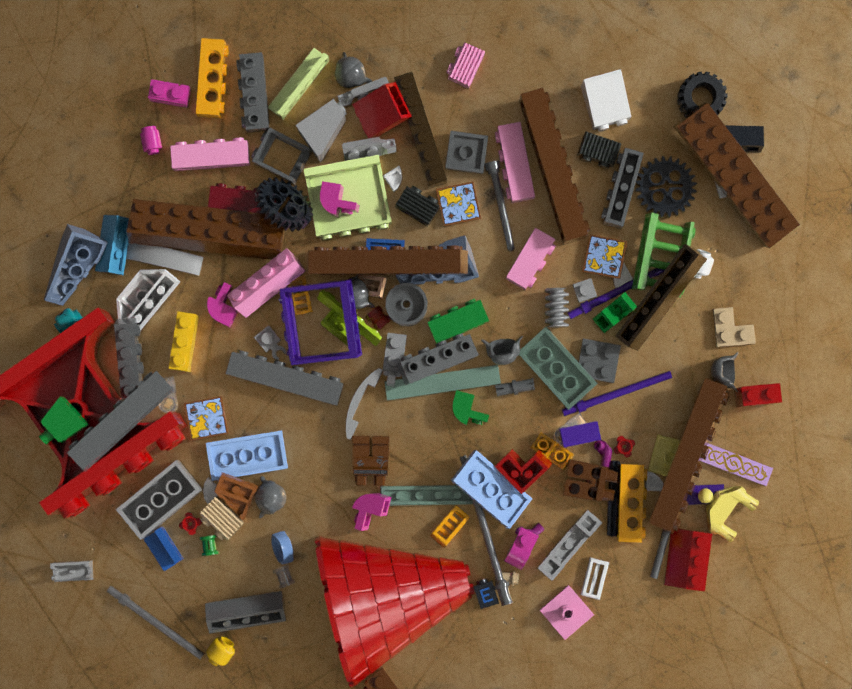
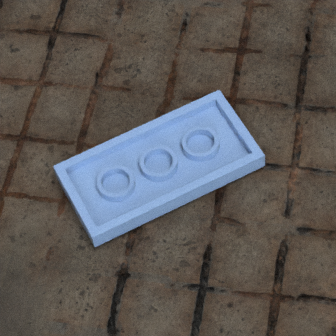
M282 430L206 443L212 481L218 480L221 472L234 477L288 469Z
M477 450L471 453L451 479L454 484L507 529L512 527L532 500L525 492L521 494Z

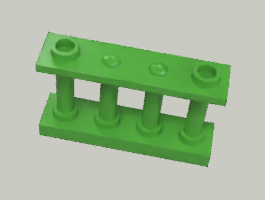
M645 214L632 289L639 291L645 290L647 286L653 287L657 280L647 276L648 269L654 267L665 270L670 263L654 260L651 257L652 250L657 248L678 253L684 244L690 246L691 240L695 236V222H687L684 227L660 222L658 220L659 214ZM659 229L681 234V246L656 241V238H654L655 232Z

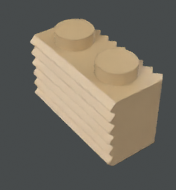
M214 497L199 513L202 516L200 520L208 527L210 525L216 529L214 533L221 540L224 538L229 540L244 524L218 497Z

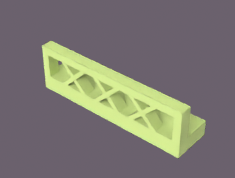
M313 48L268 106V109L284 120L330 61L329 56Z

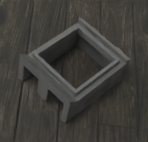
M269 128L268 131H264L262 134L260 147L255 148L251 156L253 158L252 162L254 165L295 185L312 154V150L290 137ZM275 138L302 151L289 176L263 163Z

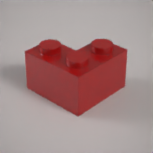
M511 449L495 465V468L523 494L550 468L552 463L540 450L525 463Z

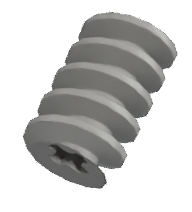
M566 288L545 289V292L550 294L545 297V300L550 301V303L545 304V307L550 309L545 312V315L550 317L545 319V323L550 324L547 327L560 328L569 326L568 323L564 322V320L569 318V316L564 315V312L569 311L568 308L564 307L565 304L569 303V301L564 299V297L569 296V293L564 292Z

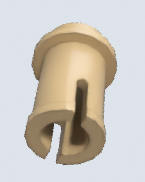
M515 571L513 573L502 572L503 578L509 584H512L513 587L518 585L519 573H515Z

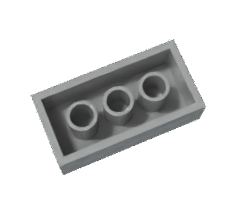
M176 460L116 510L141 540L203 489L183 464Z

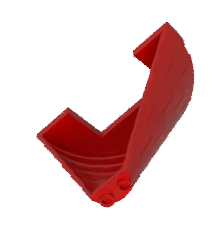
M322 536L315 537L317 562L322 585L325 588L324 597L335 642L338 643L341 665L350 688L356 687L367 676L374 673L389 659L394 658L409 644L415 642L431 627L436 626L451 612L453 613L472 599V595L475 594L473 583H468L467 576H470L468 564L464 565L463 561L409 553L391 548L385 549L344 540L339 541Z

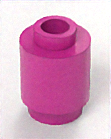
M156 126L141 128L142 133H140L143 152H148V155L158 154L159 150L162 149L159 130L156 129Z

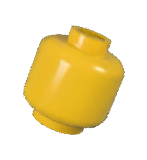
M223 636L215 638L206 650L207 657L209 658L208 661L214 666L227 665L235 653L234 643Z

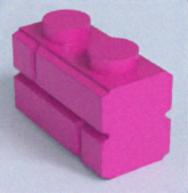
M151 79L148 99L151 102L188 108L191 96L190 86L182 84L179 86L176 83Z

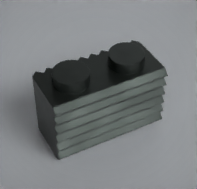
M585 131L577 155L581 156L580 160L591 163L592 160L598 162V166L609 169V166L613 167L616 162L621 143Z
M406 186L395 204V208L428 227L440 208V205L437 204L438 200L431 196L426 198L421 195L422 191L415 186L411 188Z

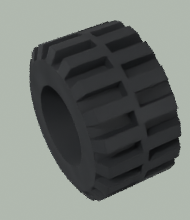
M702 71L697 72L695 75L693 73L689 78H686L677 94V104L680 105L679 110L685 113L684 116L686 117L698 107L692 99V91L699 87L705 88L711 93L713 101L710 106L719 115L726 105V99L728 98V93L725 92L727 88L726 85H722V79L718 80L716 78L717 75L713 74L712 76L710 72L702 73Z

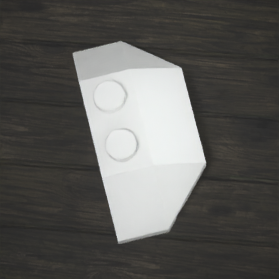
M166 269L139 270L116 299L118 319L136 318L137 325H140L141 331L180 281Z

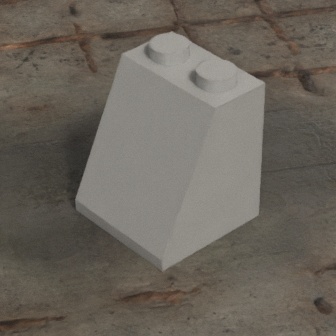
M334 99L296 125L299 134L319 162L323 161L346 122L345 115L347 113L340 101L336 103Z

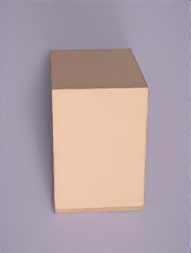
M358 275V278L365 283L370 297L383 299L387 278Z

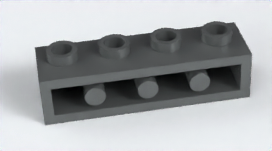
M263 53L239 54L240 60H236L237 71H241L238 87L243 93V97L240 98V108L244 109V116H241L242 128H246L247 133L268 131L270 125Z
M625 148L623 153L619 152L616 164H619L618 171L613 172L611 182H614L612 190H608L606 200L609 201L608 207L603 208L601 218L604 219V225L619 229L623 228L643 158V152Z
M136 318L117 319L114 324L121 399H126L129 396L128 392L137 385L139 387L144 383L142 381L144 366L143 362H140L142 345L138 341L140 325H137Z
M461 333L452 337L453 341L449 343L444 340L435 344L436 348L430 350L429 347L418 351L419 355L412 357L409 354L400 358L401 362L397 364L405 386L477 357L478 352L471 335L464 336Z
M282 591L205 603L206 623L209 634L286 621Z

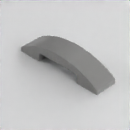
M130 243L128 244L126 257L129 260L198 276L200 275L204 258L165 247Z
M378 368L362 382L352 398L346 418V436L350 440L359 422L352 418L368 385L376 387L383 369Z
M587 510L546 556L538 569L553 581L602 522Z

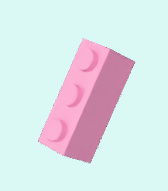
M535 228L506 279L524 290L527 287L531 288L537 279L534 277L536 271L541 272L546 264V261L543 260L546 254L551 255L556 247L553 244L555 239Z

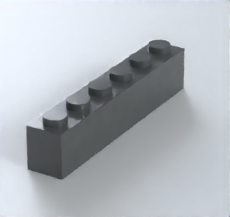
M237 350V353H231L226 371L227 375L338 406L344 386L340 382V378L330 376L329 379L323 378L322 373L312 370L311 374L303 372L304 368L293 365L291 369L285 367L286 363L274 360V363L266 361V357L256 355L255 358L249 357V353L242 350Z
M157 371L148 373L143 378L144 383L139 387L137 385L128 392L129 396L125 400L120 399L113 406L115 409L110 414L105 413L98 420L100 423L96 427L91 426L84 432V438L80 441H74L68 447L70 449L67 452L68 455L83 471L86 472L174 391Z

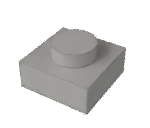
M591 278L573 284L578 303L597 297Z

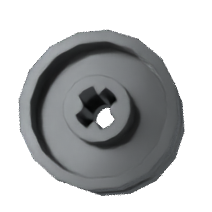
M402 283L389 291L385 307L388 316L394 323L410 327L424 319L428 301L424 291L419 286L413 283ZM409 301L410 307L405 308L403 302L407 303Z

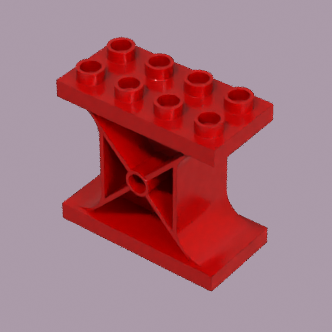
M99 307L0 375V408L11 402L20 404L40 433L46 430L41 420L60 397H65L77 411L81 406L83 409L82 417L90 424L64 442L59 443L54 438L48 443L62 467V476L58 487L52 494L39 502L48 516L61 514L63 519L77 516L90 506L86 499L88 495L93 492L96 497L101 494L102 496L107 495L122 484L117 476L124 470H127L129 474L140 472L154 462L149 454L154 449L159 447L161 451L166 450L168 452L186 439L181 431L188 424L180 413L169 411L156 421L149 423L140 421L86 472L68 455L67 452L70 450L68 447L74 441H80L84 438V432L91 426L96 427L100 423L98 421L100 417L105 413L110 414L115 409L113 406L121 399L120 394L100 367L97 359V351L101 340L106 334L114 330L116 322L111 313Z

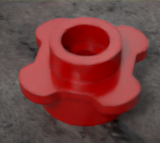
M619 436L617 438V445L613 449L614 453L623 454L626 458L630 457L635 441Z
M187 512L183 521L179 523V527L188 531L189 535H194L202 521L200 518L194 517L191 512Z

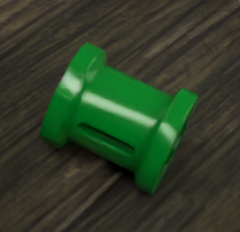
M217 535L199 537L203 547L202 556L219 554L215 542Z

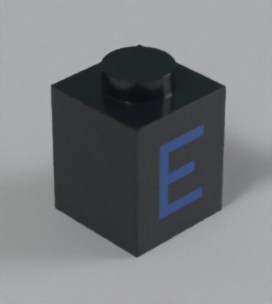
M485 578L476 581L477 585L473 587L480 609L499 604L492 580L488 581Z

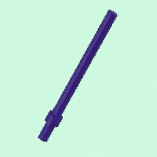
M655 268L649 271L647 276L652 279L662 274L665 270ZM633 280L589 302L581 303L579 307L567 312L569 318L573 319L582 313L587 314L592 311V308L632 289Z
M671 372L659 374L586 401L580 400L570 410L567 408L562 409V413L564 416L575 412L587 411L586 408L671 379Z

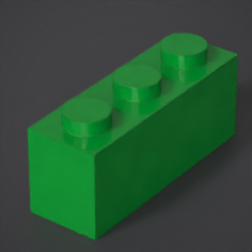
M474 298L465 302L466 306L460 309L458 306L447 310L448 314L441 316L439 313L430 317V321L427 324L435 343L451 339L456 335L488 323L489 318L481 300L476 301Z

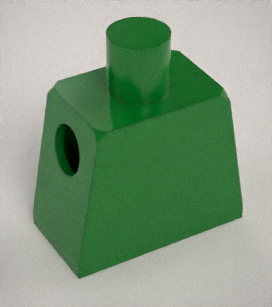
M60 397L41 420L46 430L39 435V438L46 445L54 438L61 443L90 424L65 397Z

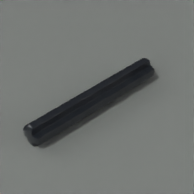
M612 460L610 461L609 470L617 472L618 479L617 483L609 482V489L615 490L613 501H608L607 536L616 537L618 535L620 461Z

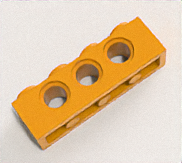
M201 38L196 115L198 117L221 118V113H224L225 110L222 94H226V83H223V78L227 76L228 66L225 64V57L229 55V45H226L223 39ZM212 56L219 57L217 63L211 64L209 62ZM210 75H217L218 79L216 82H208ZM210 93L216 94V99L212 102L207 101V96Z
M620 464L618 542L642 543V538L645 539L646 528L642 527V521L646 519V508L643 507V500L647 498V488H644V480L647 481V469H644V465ZM632 478L638 482L637 488L633 490L628 486V482ZM630 498L637 500V506L634 509L628 507L627 502ZM630 517H634L637 521L634 528L627 526V520Z

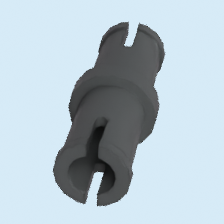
M533 378L522 381L512 380L510 383L495 385L497 397L513 393L518 395L519 392L535 390Z

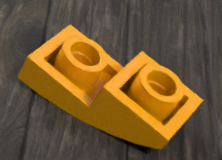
M542 432L530 447L535 452L540 450L551 463L563 471L574 456L572 452L563 448Z

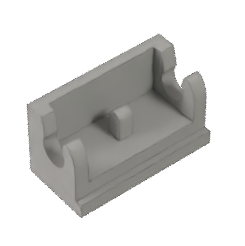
M93 560L50 563V568L53 570L51 579L54 582L94 580Z

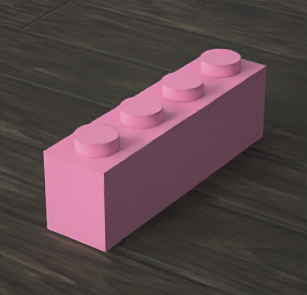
M521 122L498 126L497 132H495L496 143H500L501 146L498 154L500 162L504 161L505 169H502L503 179L508 182V187L505 188L507 199H511L512 203L532 200L535 198Z
M233 138L229 142H225V139H215L213 143H206L204 140L194 141V144L176 142L175 145L171 146L172 169L174 171L250 166L249 143L244 138Z
M286 248L227 296L233 307L243 316L248 317L276 295L281 288H285L306 270L299 259Z

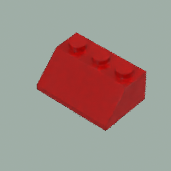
M679 529L678 532L674 531L673 535L670 534L664 585L705 592L712 533Z

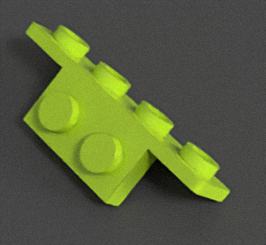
M322 290L317 299L331 311L320 324L348 346L342 304L330 292ZM357 316L359 335L364 336L373 345L377 346L382 339L379 332L374 328H370L361 317Z

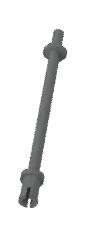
M467 455L459 457L462 465L468 459ZM472 499L496 578V586L494 588L495 590L497 589L501 606L511 604L513 601L508 588L510 585L503 578L483 508Z

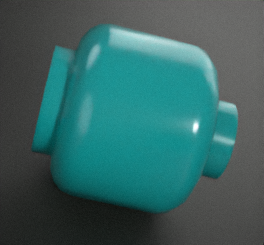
M66 308L55 317L56 323H54V326L59 333H62L83 317L77 309L73 311L70 308Z

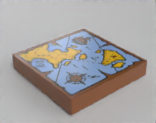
M473 181L436 189L444 227L481 219Z
M590 234L582 272L621 279L628 241Z
M222 396L184 403L190 441L229 434Z

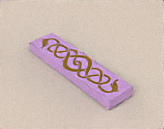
M708 443V455L706 460L702 459L701 462L767 486L773 468Z

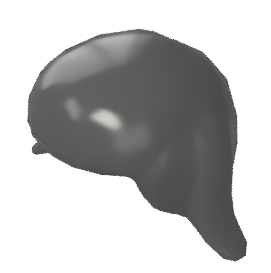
M343 52L342 58L336 63L334 75L337 83L344 88H352L372 82L371 79L366 77L364 65L360 60L354 57H347L346 53Z
M358 275L350 278L352 279L356 309L365 307L375 308V305L369 302L365 283L358 278Z
M523 336L519 337L516 341L513 339H499L490 343L483 339L481 341L486 346L488 357L495 364L507 365L514 362L520 354V340Z
M739 352L731 356H722L716 359L711 366L712 380L726 385L727 388L734 389L736 392L738 390L734 386V359L738 356Z
M263 476L260 477L262 484L255 493L256 505L261 510L259 518L266 514H274L282 509L287 499L284 488L274 481L266 480Z

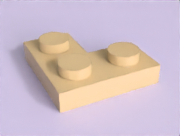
M733 307L713 309L716 347L756 344L754 325L735 326Z

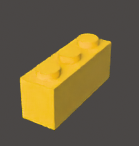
M177 311L168 369L183 372L191 371L199 320L197 314Z

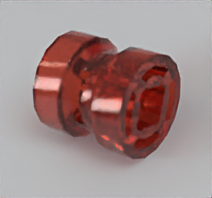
M380 305L365 316L368 322L373 323V328L377 331L381 330L391 321V318L383 313Z

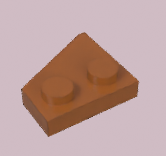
M221 472L214 492L225 500L226 504L239 515L240 519L244 520L258 485Z

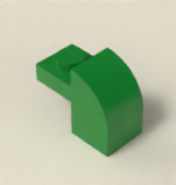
M624 292L597 314L593 321L605 334L637 308V306L627 293Z
M456 390L452 404V410L456 419L464 425H467L469 418L475 424L483 425V422L487 423L489 419L488 414L471 410L475 395Z

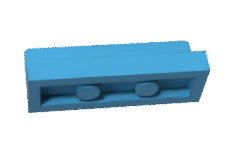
M118 215L103 216L100 238L108 243L101 260L95 266V271L124 275L129 244L127 238L129 218Z

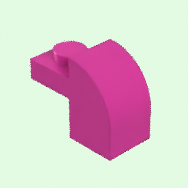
M322 181L320 201L325 210L335 217L339 216L340 210L341 213L347 215L359 212L360 205L358 203L342 200L344 187L341 184Z
M224 282L216 290V299L208 297L207 308L213 319L231 328L238 311L225 304L228 298L227 295L233 287Z
M380 493L360 496L352 507L359 510L354 519L355 529L360 531L368 530L372 514L380 517L387 516L391 497Z
M521 527L504 562L522 570L539 536Z

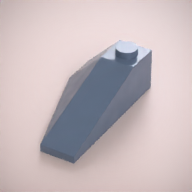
M67 224L59 244L44 300L63 306L77 289L76 286L83 278L87 277L90 269L101 260L108 242L85 229Z
M466 236L447 240L438 246L447 249V246L456 245L462 246V250L468 251V274H398L396 277L399 283L418 285L428 281H436V284H440L443 281L454 280V283H461L478 278V270Z

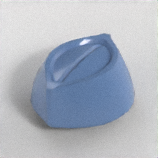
M284 531L272 534L271 544L278 562L281 564L293 562V548L287 534Z

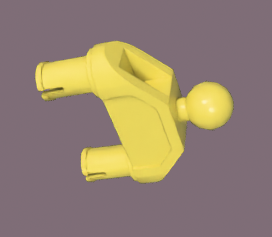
M733 486L716 491L714 496L712 491L707 488L701 489L698 493L699 501L708 503L706 506V516L709 532L720 535L728 540V542L734 540L731 536L735 538L737 532L724 525V522L737 503L740 502L751 511L756 509L751 503L756 506L759 504V500L747 494L742 486Z

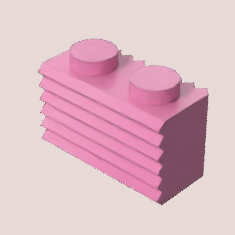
M465 42L462 47L458 46L454 55L457 59L454 64L450 63L446 72L449 74L448 80L469 89L485 55V51Z

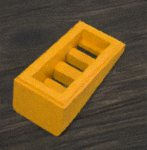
M302 273L299 277L292 281L295 282L302 280L303 283L296 285H291L290 283L288 284V287L306 285L307 282L305 278V273ZM308 291L292 293L295 316L313 312ZM306 296V299L294 300L296 297ZM307 303L306 307L296 309V305Z
M455 505L431 533L430 537L445 548L468 521L470 516ZM453 513L458 515L462 519V522L457 520L453 516ZM448 519L454 522L457 525V528L451 525L448 522ZM443 525H445L449 530H451L452 534L447 532L443 528ZM438 531H440L445 537H447V540L441 537L438 534Z

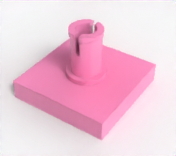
M569 585L540 609L541 613L564 640L594 616Z

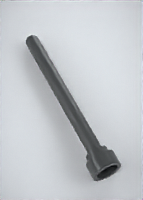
M499 160L488 162L484 165L492 178L507 249L514 251V241L498 175L501 168Z

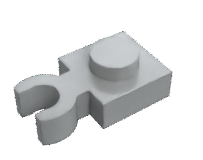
M269 325L254 337L266 353L270 349L272 350V356L277 361L279 360L276 355L278 350H282L284 354H287L284 347L278 346L281 339Z

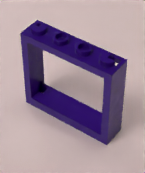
M352 279L290 286L280 289L279 302L283 307L281 318L283 323H285L284 338L288 342L287 356L289 355L291 365L351 359L362 356ZM340 287L349 351L301 356L292 293Z

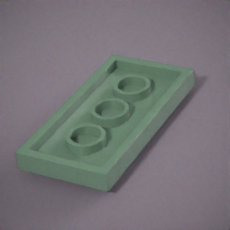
M547 327L542 329L520 350L519 355L568 410L598 384Z

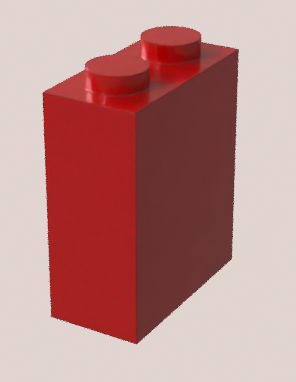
M396 82L384 84L352 104L368 139L379 137L412 117Z
M780 383L743 386L736 388L738 392L734 390L736 408L782 403Z

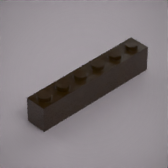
M413 72L394 77V82H396L412 116L407 119V123L428 188L431 189L446 184L445 171Z
M684 244L616 334V337L627 347L638 351L706 262L707 258L695 248Z

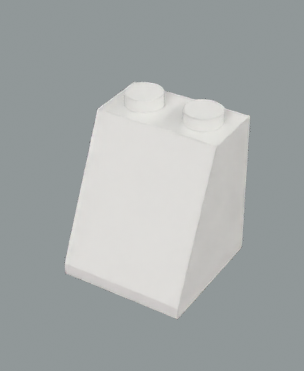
M621 69L583 80L581 90L593 130L604 131L609 129L610 125L622 126L628 123L627 121L631 118V112Z

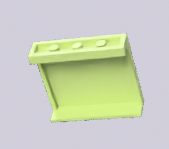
M379 155L304 169L311 208H313L312 214L316 237L321 238V241L332 239L333 235L338 234L340 237L350 236L351 232L354 231L359 233L370 232V228L377 227V230L389 228L388 225L392 224ZM322 181L341 184L344 187L342 200L358 203L360 205L359 212L347 215L341 213L340 210L339 216L335 217L325 210L320 201Z

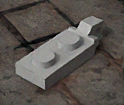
M387 77L338 95V100L343 106L351 105L354 98L360 100L368 95L369 92L389 83Z
M375 137L342 144L345 161L374 155L382 156L396 152L394 138L385 140Z
M387 334L383 364V375L388 376L387 386L394 387L395 378L401 376L397 364L401 362L400 358L404 357L407 335Z

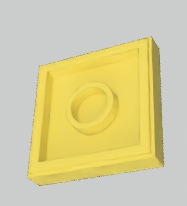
M657 434L648 471L667 477L681 440Z

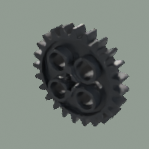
M662 156L660 162L657 158H654V164L648 161L646 163L648 169L645 167L641 168L644 174L638 173L637 177L641 180L635 183L640 186L635 189V192L640 193L637 199H643L640 206L647 205L646 212L650 209L655 214L659 212L660 218L663 217L664 213L670 218L672 212L675 216H678V210L684 213V206L688 208L691 206L688 200H695L691 194L697 193V190L692 189V187L697 185V182L691 181L695 175H689L692 169L684 168L686 162L679 165V158L672 162V156L669 157L668 161ZM670 173H677L679 176V180L672 181L670 179ZM651 175H658L660 177V182L653 183L651 181ZM664 183H666L667 186H673L677 184L683 185V187H671L667 191L665 190V188L649 190V187H662ZM673 191H678L681 194L680 200L672 198ZM654 193H659L662 196L661 202L653 200Z
M275 177L273 180L271 178H268L267 181L263 180L257 187V191L254 193L256 195L254 200L258 202L256 207L261 208L260 213L266 214L265 219H271V224L277 223V228L283 226L285 231L288 228L291 232L295 229L300 231L301 228L304 229L312 220L313 214L311 212L313 208L309 207L311 202L306 201L308 196H303V190L298 191L297 185L291 186V182L285 183L283 178L279 181ZM287 196H289V201L286 203L282 211L279 213V208L284 203Z

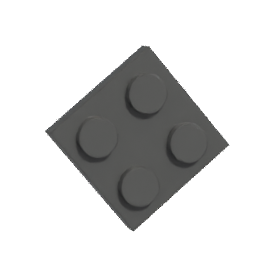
M450 131L445 169L483 174L488 136Z
M583 338L579 363L594 380L614 383L621 345Z

